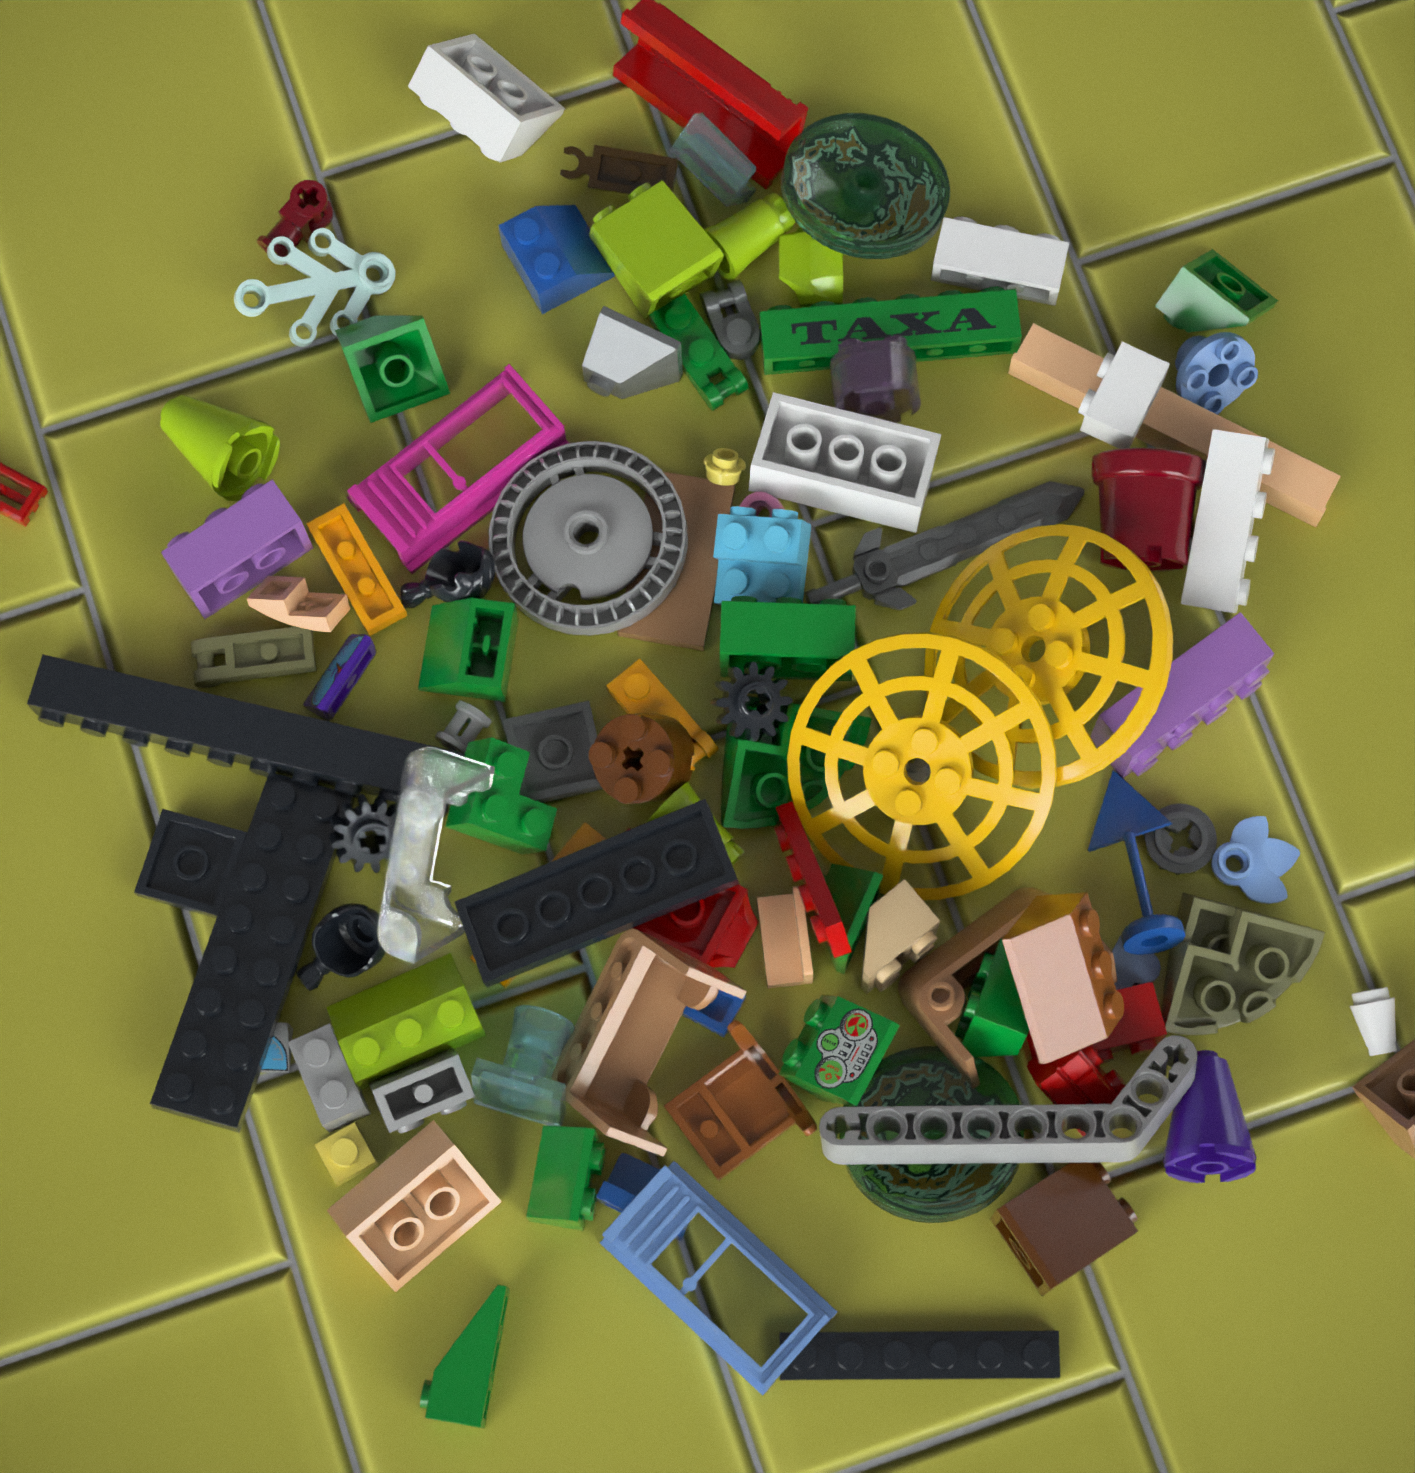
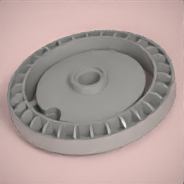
M583 441L569 443L548 450L530 460L514 474L502 490L493 509L489 526V551L493 555L495 572L504 592L515 603V606L531 620L551 630L571 635L591 636L611 633L629 627L648 616L666 599L676 585L684 567L688 549V527L681 500L671 481L647 457L628 447L609 442ZM602 472L617 475L635 483L647 492L660 511L663 521V533L653 532L652 521L647 507L638 494L629 486L608 476L585 473ZM576 474V476L569 477L567 479L560 481V479ZM552 484L535 501L524 524L523 547L528 564L533 571L531 577L526 580L518 569L515 555V539L518 525L533 499ZM591 531L599 534L597 539L590 544L578 542L581 535ZM652 545L661 546L657 557L650 556ZM643 569L650 570L644 579L632 590L616 599L593 605H572L560 602L572 588H577L581 592L582 600H593L610 596L632 583ZM542 584L551 590L547 596L537 590Z

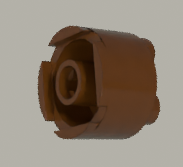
M657 713L626 714L614 718L599 732L595 743L590 747L588 753L589 761L593 765V770L600 786L607 794L624 804L667 800L681 786L689 782L693 772L690 769L692 756L694 755V744L688 731L676 719Z

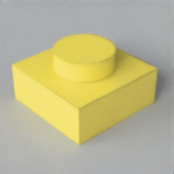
M355 1122L315 1144L318 1153L337 1186L378 1164Z

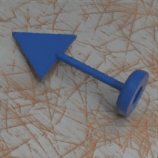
M1113 770L1088 851L1091 852L1125 841L1143 917L1131 922L1124 928L1121 934L1123 948L1126 952L1136 955L1166 951L1184 940L1186 937L1181 920L1173 915H1154L1135 837L1171 825L1172 823Z

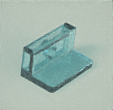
M703 113L694 114L669 151L726 207L748 202L757 190L749 182V179L756 171V166Z

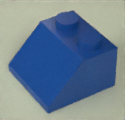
M576 205L535 206L498 225L502 247L542 314L615 277V274L589 237L590 228Z

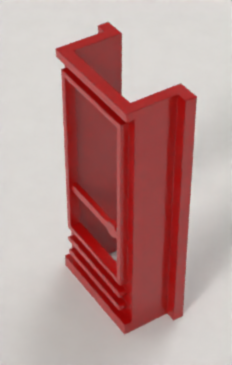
M640 0L631 10L627 8L622 12L620 24L638 36V43L614 65L612 76L767 190L772 185L773 180L787 167V159L797 155L809 107L802 102L795 105L790 98L787 99L783 96L781 91H776L771 87L770 83L661 3H657L654 0Z

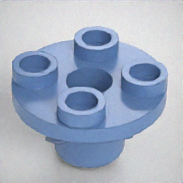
M1221 332L1209 337H1191L1181 345L1175 360V366L1178 370L1176 377L1177 394L1217 415L1221 413L1224 407L1237 399L1245 389L1250 388L1258 378V370L1255 367V355L1252 347L1241 336L1231 332Z

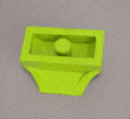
M812 225L799 226L795 232L779 236V279L788 284L796 293L800 302V308L810 307L812 304L820 301H830L835 303V305L843 304V251L833 244L843 245V243L837 242L835 238L829 241L825 233L818 232Z

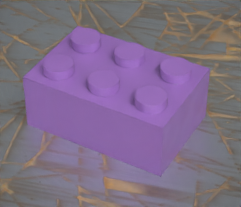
M272 479L266 484L260 483L250 487L244 492L241 500L228 509L220 508L215 510L205 519V524L191 533L183 532L175 536L168 543V548L161 553L203 618L207 619L262 583L267 576L274 575L312 550L313 545L301 519Z

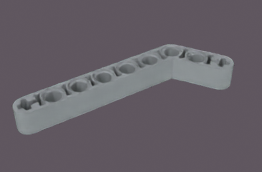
M1169 1036L1164 1038L1157 1044L1112 1104L832 1108L822 1116L819 1124L822 1151L828 1160L841 1165L1131 1161L1139 1155L1191 1087L1195 1079L1197 1050L1194 1044L1185 1037ZM1167 1065L1172 1067L1169 1071L1168 1079L1166 1078ZM1143 1094H1152L1160 1100L1155 1103H1145L1138 1097ZM1075 1128L1082 1130L1086 1135L1082 1138L1074 1139L1065 1135L1064 1132ZM1124 1128L1131 1131L1133 1135L1128 1138H1119L1113 1135L1112 1131ZM982 1129L987 1130L992 1135L987 1139L980 1140L975 1139L970 1134ZM1024 1129H1031L1038 1132L1039 1135L1032 1139H1024L1018 1136L1017 1133ZM887 1130L899 1134L893 1140L888 1141L877 1137L879 1133ZM931 1130H938L945 1134L944 1137L938 1140H930L923 1135ZM861 1132H866L867 1140H862ZM838 1133H845V1138L837 1139Z

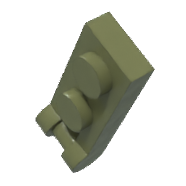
M289 627L203 638L191 642L192 657L197 659V670L193 672L194 686L199 688L215 687L222 683L317 671L313 630ZM218 654H225L226 665L215 666L214 657Z

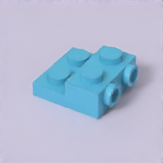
M739 506L731 507L730 515L718 514L713 555L714 558L718 559L714 603L722 605V601H731V598L735 596H752L757 598L758 602L774 603L778 598L793 597L802 600L803 603L811 524L798 519V512L784 509H773L772 517L756 516V509Z

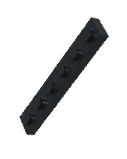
M1059 1331L818 1332L782 1372L780 1381L1060 1379ZM792 1332L779 1333L780 1346Z

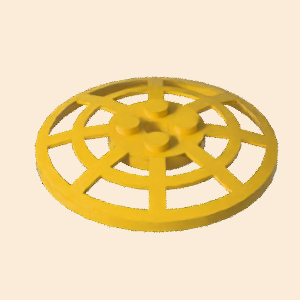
M1064 524L1037 526L1014 533L991 545L972 560L954 580L942 599L930 628V632L956 636L974 644L985 646V649L1003 659L1026 681L1041 705L1050 703L1059 719V722L1050 725L1053 739H1060L1068 735L1081 757L1068 765L1057 767L1055 787L1080 781L1103 770L1127 751L1143 733L1157 711L1167 687L1172 664L1173 631L1170 612L1162 589L1148 566L1129 548L1113 538L1082 526ZM1039 537H1069L1057 560H1035L1009 569L1004 552L1012 547ZM1086 541L1096 544L1113 554L1131 572L1136 582L1111 593L1095 575L1075 565ZM989 564L993 580L974 598L965 612L961 623L947 620L953 605L965 586L984 566ZM1051 573L1042 597L1036 596L1021 600L1014 584L1015 580L1031 574ZM1069 577L1084 584L1097 598V601L1077 612L1059 600ZM998 592L1005 611L997 618L991 629L974 626L973 623L983 606ZM1144 598L1149 608L1152 626V657L1149 670L1123 663L1125 655V630L1120 609ZM1105 617L1109 630L1108 658L1090 654V638L1086 628ZM1039 640H1044V655L1038 661L1031 662L1029 658L1031 646ZM926 648L924 676L934 677L938 652L936 649ZM959 656L954 672L955 684L964 687L978 698L995 686L1004 695L1010 697L1007 709L1019 703L1014 693L987 669L968 683L965 657ZM1084 672L1102 676L1092 695L1075 711L1067 694L1078 684ZM1120 681L1143 688L1137 703L1125 722L1106 742L1097 748L1085 729L1084 724L1102 708L1114 690L1116 682ZM950 698L945 703L941 717L942 721L950 723L966 708L972 718L979 725L982 724L973 712L955 699ZM1022 723L1005 732L1013 756V770L1018 743H1038L1035 730L1021 729ZM971 752L974 769L986 776L999 780V761L997 760V765ZM1014 770L1013 785L1040 788L1041 771Z
M933 632L900 633L878 638L852 650L830 666L812 686L799 708L791 730L787 755L788 783L793 804L807 835L820 853L833 864L855 868L846 862L822 836V833L841 823L862 844L876 853L885 856L886 860L882 873L883 881L880 893L887 894L899 884L904 862L935 863L950 860L957 856L960 858L973 878L958 884L938 888H913L922 900H941L965 895L989 885L1008 872L1028 852L1043 829L1053 803L1057 780L1056 747L1051 726L1039 699L1026 681L1003 659L984 647L956 636ZM903 648L941 650L934 677L903 676L879 684L867 660L880 653ZM959 656L976 662L996 675L1014 693L1019 703L995 716L992 710L975 694L952 682ZM851 669L863 693L843 711L833 727L831 735L806 727L812 711L824 692L838 677ZM906 690L929 691L923 715H911L899 719L886 696ZM947 696L966 706L980 719L982 724L961 736L955 728L942 721L941 717ZM870 706L882 730L875 736L869 747L843 740L854 719L866 707ZM1028 718L1035 730L1041 754L1042 779L1039 792L1012 787L1014 779L1013 756L1005 732ZM991 740L995 745L999 761L998 783L973 777L974 766L971 752ZM801 745L826 753L824 762L825 782L833 807L813 818L806 806L800 782L799 758ZM839 758L863 765L866 790L846 801L842 795L839 783ZM914 758L926 761L931 770L929 779L924 782L912 780L906 771L908 761ZM967 795L993 801L992 807L984 820L970 834L966 835L953 812L962 804ZM876 805L884 814L895 820L890 843L882 841L867 831L857 821L855 816ZM1007 805L1034 810L1031 821L1018 843L1001 861L988 868L975 849V846L981 843L995 828L1004 814ZM937 823L950 843L948 846L931 850L907 849L913 825Z

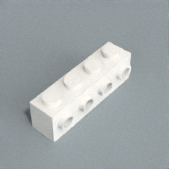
M1213 429L1181 604L1229 613H1237L1238 605L1246 606L1251 580L1243 579L1246 561H1255L1259 536L1251 535L1254 518L1262 519L1267 497L1266 492H1260L1262 475L1271 474L1275 449L1268 448L1269 439Z

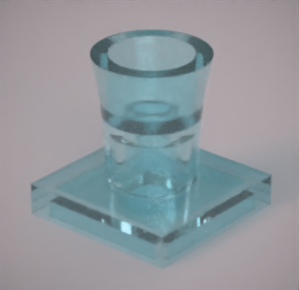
M530 1005L517 1006L514 1009L512 1030L503 1065L480 1058L476 1059L471 1073L472 1088L475 1095L473 1097L474 1104L544 1125L562 1126L566 1114V1084L551 1080V1077L563 1049L575 1030L573 1023L564 1016L545 1008Z

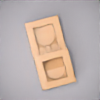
M267 576L247 597L248 605L264 615L292 626L322 632H331L351 609L346 594L309 592L305 577Z

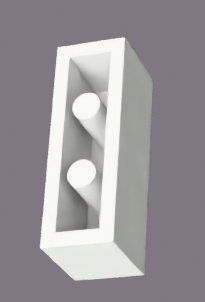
M944 217L933 262L931 281L980 291L993 286L1003 287L1005 290L1016 289L1017 298L1055 306L1069 242L1060 241L1058 237L1051 234H1038L1035 236L1020 233L1017 229L1007 225L990 227L977 224L976 221L967 217H955L953 219Z

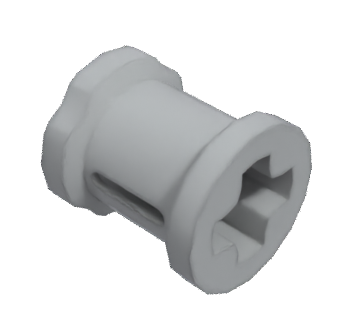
M458 700L455 705L457 712L445 730L437 732L435 739L448 750L465 754L468 742L475 741L482 728H488L492 721L476 707ZM466 722L469 723L462 736H458Z

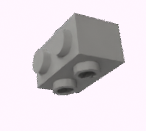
M453 1048L368 1083L389 1133L397 1129L399 1133L413 1130L424 1124L423 1118L438 1112L441 1115L453 1113L467 1105L466 1100L475 1097L459 1055Z

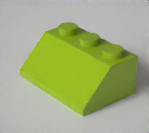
M451 953L327 1007L339 1046L354 1082L361 1090L370 1087L369 1082L450 1048L456 1049L486 1036Z

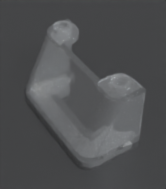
M429 746L412 752L405 759L382 882L377 924L378 941L388 954L414 964L464 934L459 914L451 906L448 899L452 886L432 879L446 803L459 807L467 803L468 795L471 792H484L490 789L495 770L494 766Z

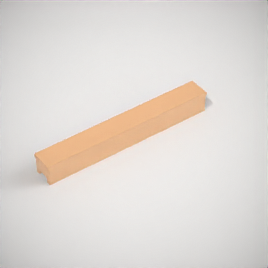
M1033 323L1017 353L1014 352L1011 358L1008 374L1079 409L1087 391L1091 389L1097 392L1103 380L1097 376V373L1104 358ZM1160 387L1136 438L1156 448L1198 455L1207 464L1213 429L1253 436L1259 435ZM1269 441L1268 448L1275 449L1271 474L1262 475L1260 492L1267 493L1266 503L1317 527L1327 509L1325 506L1341 476Z

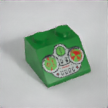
M821 995L806 1010L803 1019L806 1024L799 1037L792 1040L786 1047L782 1056L784 1064L778 1074L821 1101L857 1107L900 1025L839 996Z

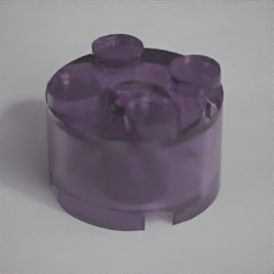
M894 335L883 340L867 342L859 339H848L838 345V353L830 362L834 408L894 423L901 422L900 414L911 409V416L919 410L921 398L916 355L908 347L905 337Z

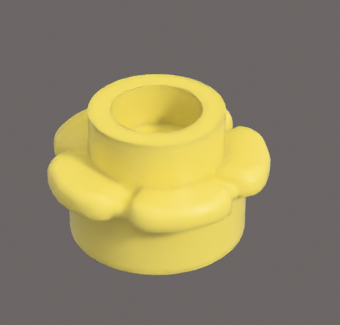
M718 448L713 451V454L707 455L703 460V464L706 465V478L714 484L723 486L738 483L741 470L746 469V463L743 459L738 458L739 455L736 451L729 448Z

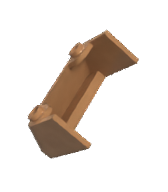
M1023 887L1014 891L908 969L899 980L898 991L905 1008L973 1089L980 1084L973 1056L947 1025L962 1014L966 1004L964 989L972 984L985 952L994 955L1000 939L1004 938L1036 896L1053 895L1038 888ZM1102 941L1104 950H1106L1111 957V974L1115 984L1117 982V975L1113 952Z
M634 928L626 930L616 942L555 1064L552 1073L553 1090L605 1135L664 1157L668 1148L647 1131L658 1114L656 1094L647 1086V1083L686 1006L695 1010H701L715 1000L719 990L741 999L744 998L747 991L715 968L667 943Z

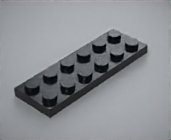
M703 799L457 900L454 903L482 981L486 987H490L740 883L706 799Z

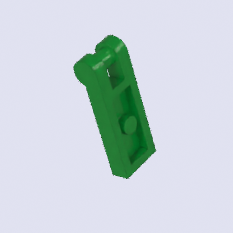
M685 293L649 314V322L656 331L681 342L683 371L712 411L724 405V399L735 393L739 396L749 389L748 382L743 373L735 367ZM721 373L724 380L715 385L709 381V379Z

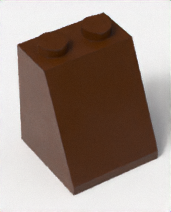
M1079 1162L1065 1165L998 1208L990 1218L1042 1297L1138 1232L1134 1225L1138 1221L1134 1210L1123 1197L1119 1200L1115 1198L1107 1186L1111 1182V1178L1100 1162Z

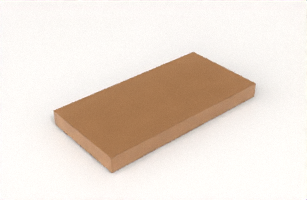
M663 472L673 484L681 500L688 527V549L684 567L676 585L666 599L648 616L629 627L618 630V636L704 651L715 596L718 559L713 557L718 514L730 515L735 484L723 486L714 484L704 478ZM646 492L644 504L650 514L653 532L663 533V521L660 511ZM652 545L650 556L657 557L661 546ZM643 569L638 577L627 586L626 593L642 581L650 570Z

